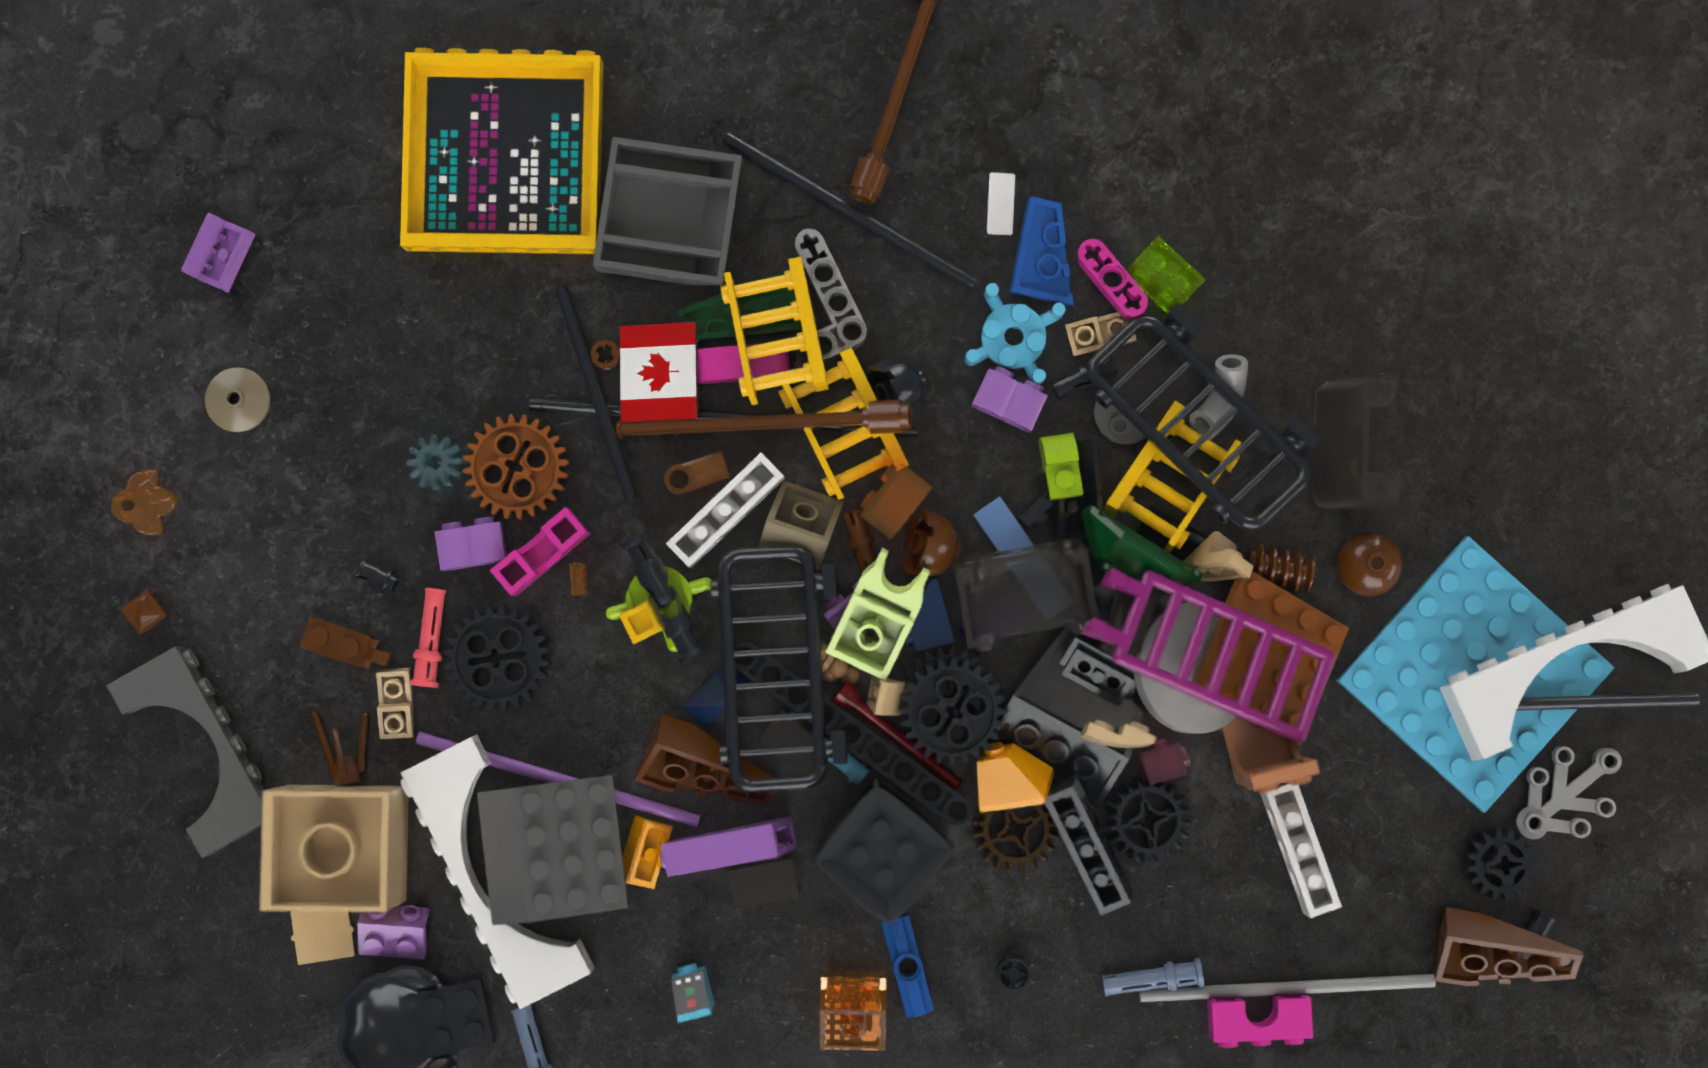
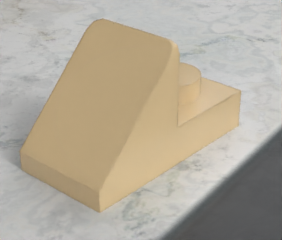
M1218 531L1213 532L1183 561L1203 573L1201 582L1231 580L1241 577L1250 578L1253 565L1243 559L1240 552L1236 551V545Z
M871 674L865 703L877 715L906 716L907 714H902L898 711L899 707L907 706V702L900 698V694H910L911 690L905 685L906 682L889 679L888 677L885 681Z

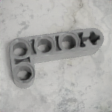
M808 228L798 233L795 239V249L797 256L802 259L804 270L831 324L817 331L819 340L827 339L832 344L831 351L822 355L823 363H827L840 357L841 352L851 347L855 350L862 346L866 340L867 328L823 236L815 229ZM807 239L811 243L817 242L815 244V251L818 259L814 262L808 248L803 249L805 247L804 241ZM819 268H829L833 272V277L827 282L818 281L815 278V273ZM841 296L847 301L846 308L842 311L832 310L829 306V301L833 297ZM849 325H856L861 330V336L857 340H848L844 337L843 330Z

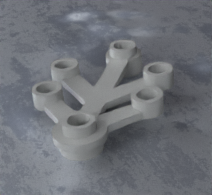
M1556 747L1552 752L1554 771L1551 799L1542 806V787L1548 783L1549 773L1542 767L1530 768L1526 776L1529 782L1527 807L1522 809L1516 817L1518 832L1529 839H1539L1547 831L1570 833L1574 837L1585 838L1591 832V825L1586 819L1574 818L1571 821L1550 817L1560 809L1593 812L1598 816L1606 818L1613 816L1616 812V804L1612 799L1600 797L1595 800L1576 798V796L1603 774H1613L1620 769L1622 758L1618 751L1612 748H1599L1592 756V765L1567 785L1568 766L1573 763L1575 755L1569 747ZM1565 750L1568 754L1565 762H1561L1558 758L1559 752ZM1608 755H1611L1614 759L1611 767H1607L1604 763ZM1536 771H1540L1543 775L1539 783H1536L1533 779ZM1604 801L1609 804V810L1606 813H1602L1600 810V805ZM1532 817L1538 819V826L1535 829H1531L1529 826V820ZM1578 822L1584 824V831L1580 834H1577L1575 831V825Z

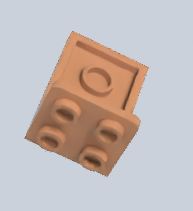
M1236 716L1229 724L1222 727L1236 784L1247 787L1248 790L1253 789V792L1259 791V794L1278 790L1279 783L1304 784L1312 781L1310 775L1320 773L1317 760L1303 757L1296 745H1292L1261 726Z

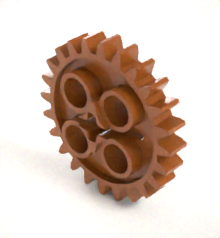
M509 414L508 423L506 424L500 417H496L497 427L493 428L485 423L484 426L487 432L485 435L478 432L474 433L475 437L479 440L478 444H467L474 452L473 455L463 456L464 460L471 463V467L463 469L462 472L472 475V479L468 480L465 485L467 487L476 486L477 489L471 494V497L476 499L483 496L480 507L486 508L493 504L491 514L495 516L503 509L505 519H510L512 512L515 511L517 518L523 520L524 511L526 510L531 517H536L535 507L539 506L544 511H547L548 508L545 502L547 499L554 502L558 501L553 494L554 490H565L558 482L559 479L569 478V475L561 471V467H565L570 463L567 460L560 459V456L567 450L565 447L556 448L555 445L561 440L558 435L551 438L548 437L552 430L550 426L544 427L541 431L539 430L541 421L537 418L529 425L528 416L524 414L519 423H517L513 414ZM507 437H513L516 441L515 450L510 454H503L501 442ZM525 441H529L530 445L519 462L523 466V470L521 473L516 471L513 474L509 490L504 494L502 489L513 473V470L509 468V464L511 462H518ZM536 451H543L546 456L545 463L539 468L532 467L530 464L531 455ZM498 466L502 470V477L499 482L491 484L487 480V472L490 468ZM528 480L532 486L531 492L528 496L521 498L516 493V486L520 481Z

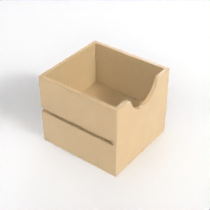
M285 785L264 790L260 911L387 912L405 902L407 899L409 797L404 792L402 786Z

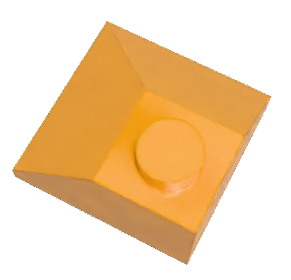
M1001 742L989 744L990 750L982 748L980 758L977 760L980 812L1045 804L1054 777V770L1051 766L1014 743L1004 745Z

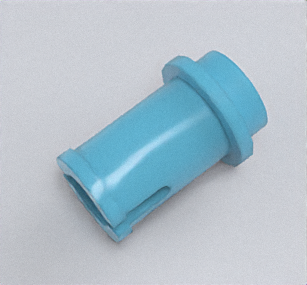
M849 751L848 764H835L839 770L850 778L848 780L849 783L853 781L857 785L870 771L866 767V762L862 764ZM828 758L827 760L833 764V758Z

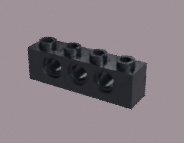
M1073 775L1051 785L1045 804L1100 915L1130 904L1133 889L1077 776Z

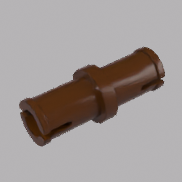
M862 508L844 513L842 516L844 517L851 540L848 543L849 548L854 550L860 575H862L863 571L876 560V556L872 546V542H874L873 535L869 536Z

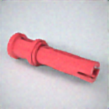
M425 588L419 650L415 649V653L413 652V658L416 659L414 678L410 680L409 685L439 688L436 678L438 662L442 661L441 652H438L446 590Z

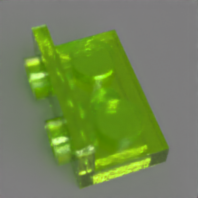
M1159 236L1126 270L1143 292L1167 314L1177 304L1182 306L1206 280Z

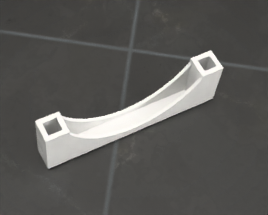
M1669 584L1651 590L1652 597L1642 601L1640 596L1621 603L1623 609L1613 613L1612 608L1593 615L1595 621L1584 625L1583 620L1564 628L1566 632L1564 635L1556 638L1554 633L1548 634L1535 640L1536 647L1527 650L1525 645L1506 652L1508 659L1497 662L1496 658H1492L1478 664L1479 671L1468 675L1467 670L1448 677L1450 683L1440 687V690L1471 760L1485 759L1513 747L1510 741L1512 724L1518 705L1527 687L1547 663L1572 647L1587 643H1612L1628 646L1658 658L1671 667L1673 674L1688 671L1707 663L1708 639L1684 586L1673 589L1670 588Z
M474 735L401 772L403 777L401 785L409 798L413 796L418 806V809L415 810L417 818L423 827L428 826L433 836L430 839L431 845L438 856H443L448 866L445 868L446 875L453 886H458L462 894L460 902L464 911L468 915H473L478 925L475 927L477 937L483 945L487 943L492 953L490 956L491 964L497 974L502 973L507 983L505 991L509 1000L512 1003L516 1002L519 1009H522L591 974L595 967L581 939L574 942L553 939L533 932L518 923L492 925L489 897L477 880L471 865L467 846V816L471 797L484 767L492 764L478 735Z

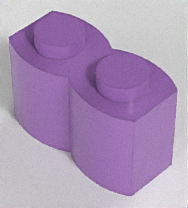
M997 366L995 370L988 369L971 406L1030 433L1048 396L1042 393L1044 388L1029 380L1022 384L1012 379L1014 374L1002 367Z
M494 517L474 519L475 525L462 527L461 522L442 524V530L435 531L440 570L450 571L489 565L503 560L507 556L502 523L494 522Z

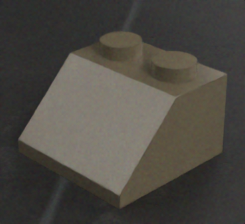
M783 480L766 520L759 547L801 546L811 553L814 557L816 569L820 570L844 501ZM787 558L798 563H801L800 560L796 558Z

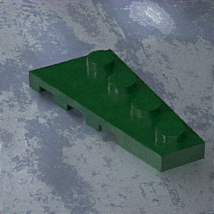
M783 271V272H781V273L772 275V276L767 277V278L776 277V276L785 275V274H784V271ZM782 288L737 299L740 314L743 316L790 306V302L796 301L794 289L788 291V288ZM722 294L676 311L680 323H697V342L737 338L730 303L724 304ZM813 309L816 329H820L818 320ZM794 318L745 328L744 334L747 337L802 331L801 320L794 321Z

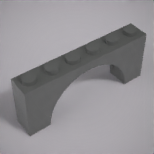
M175 646L106 686L122 714L134 713L140 709L155 705L171 707L194 718L211 737L219 759L220 775L218 788L206 812L199 820L186 829L201 858L212 855L262 826L264 788L260 783L262 775L254 763L250 764L244 754L246 752L244 742L239 735L232 733L228 725L231 722L228 713L222 706L218 707L212 697L215 694L213 686L206 677H201L196 668L199 666L197 657L192 650H186L185 646Z

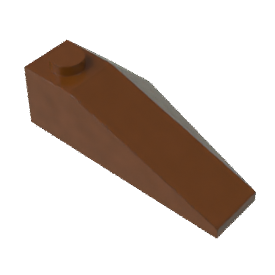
M663 713L650 734L634 778L636 782L664 792L676 793V788L695 790V796L706 797V792L724 794L727 800L767 805L775 791L746 792L736 787L730 778L728 764H721L720 744L722 743L695 725ZM741 756L742 773L746 778H774Z
M1446 907L1439 932L1435 980L1436 982L1462 986H1479V981L1499 979L1500 984H1510L1511 978L1529 977L1534 982L1576 979L1583 952L1480 912Z

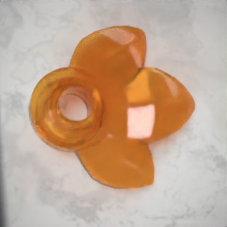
M146 470L133 475L127 483L126 490L118 492L113 497L111 510L119 521L131 523L139 533L155 535L163 532L162 522L159 517L169 513L177 505L179 499L169 490L156 487L158 482L157 471ZM126 500L132 501L134 503L133 510L124 511L121 508L122 503Z

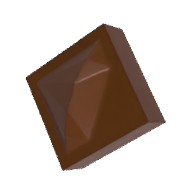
M148 589L121 609L140 635H145L169 616L151 590Z

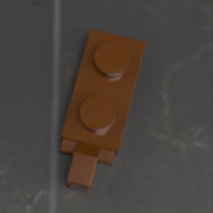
M309 616L299 645L300 648L359 668L370 669L372 662L383 666H390L393 657L392 653L377 649L379 641L373 639L374 637Z

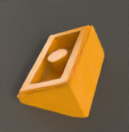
M637 815L634 817L622 856L625 883L651 889L655 888L661 868V844L669 842L673 826Z

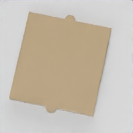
M290 911L294 933L291 936V940L295 941L298 965L356 956L353 932L356 928L351 923L350 911Z

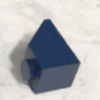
M937 579L930 580L924 590L921 608L906 638L908 648L914 646L916 652L955 642Z

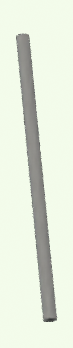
M1434 974L1208 985L1200 988L1198 986L1177 987L1176 991H1171L1167 988L1139 991L1140 1002L1432 988L1436 986Z

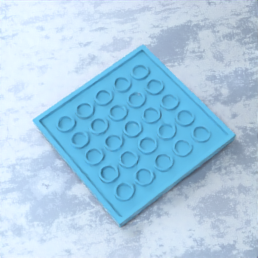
M1469 536L1464 537L1336 680L1483 813L1492 806L1577 710L1516 711L1510 734V741L1513 747L1485 759L1471 760L1440 687L1449 684L1448 677L1467 670L1468 675L1479 671L1477 665L1492 658H1496L1497 662L1508 659L1506 652L1523 645H1525L1527 650L1536 647L1535 640L1551 633H1554L1556 638L1566 634L1564 628L1568 625ZM1588 643L1581 644L1559 654L1547 663L1529 684L1523 697L1590 696L1615 667Z

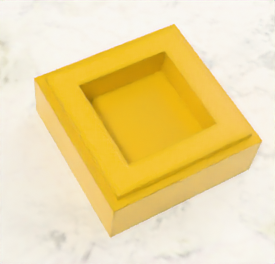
M649 600L619 614L634 645L663 630Z

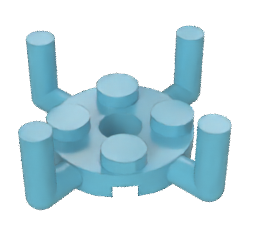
M995 283L988 284L984 297L992 313L987 317L982 328V347L976 350H969L965 356V363L968 366H974L989 358L993 363L1004 368L1016 370L1024 368L1030 381L1039 385L1042 384L1046 378V373L1044 370L1038 369L1035 361L1041 355L1046 344L1045 327L1061 319L1065 313V306L1062 303H1056L1051 310L1038 315L1024 304L1003 305L998 296V286ZM1016 328L1022 333L1023 340L1019 345L1013 346L1005 341L1004 334L1008 329Z

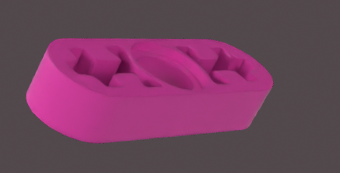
M1097 239L1084 241L1080 245L1077 255V261L1082 270L1121 317L1126 320H1132L1135 317L1144 315L1148 299L1139 285L1101 241ZM1087 250L1091 253L1099 252L1097 260L1102 265L1099 273H1096L1099 264L1093 258L1086 259ZM1114 272L1121 277L1122 282L1117 287H1109L1103 281L1104 275ZM1126 286L1129 287L1126 291V296L1131 301L1136 299L1139 301L1138 310L1134 307L1126 308L1127 298L1122 293Z

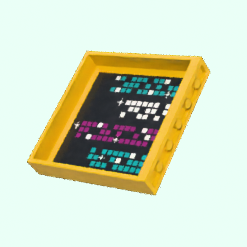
M416 48L415 52H405L400 246L406 251L595 254L601 198L603 61L600 55H595V52L588 50L577 51L576 55H563V52L559 50H545L544 54H531L530 51L523 49L512 50L511 54H499V51L494 49H481L479 53H466V50L459 48L447 49V53H434V50L430 48Z

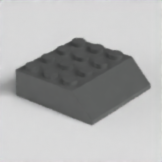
M612 137L593 266L596 271L686 285H723L742 155Z
M612 775L477 792L492 925L527 923L628 908Z

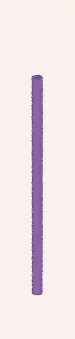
M419 732L416 738L417 745L441 752L458 744L457 742ZM486 751L492 763L488 766L545 783L578 779ZM614 789L616 804L693 827L698 826L701 816L699 814Z

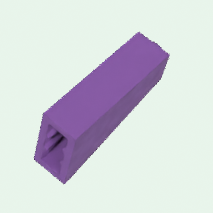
M792 816L671 840L661 844L660 861L662 867L666 869L667 877L779 857L798 848Z

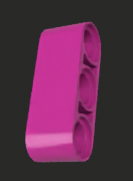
M738 346L697 350L698 384L739 382V377H744ZM789 352L751 359L750 365L753 378L790 370Z

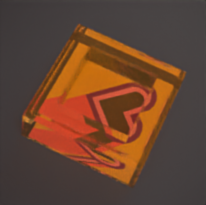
M581 562L569 563L571 596H586L588 594L586 565Z

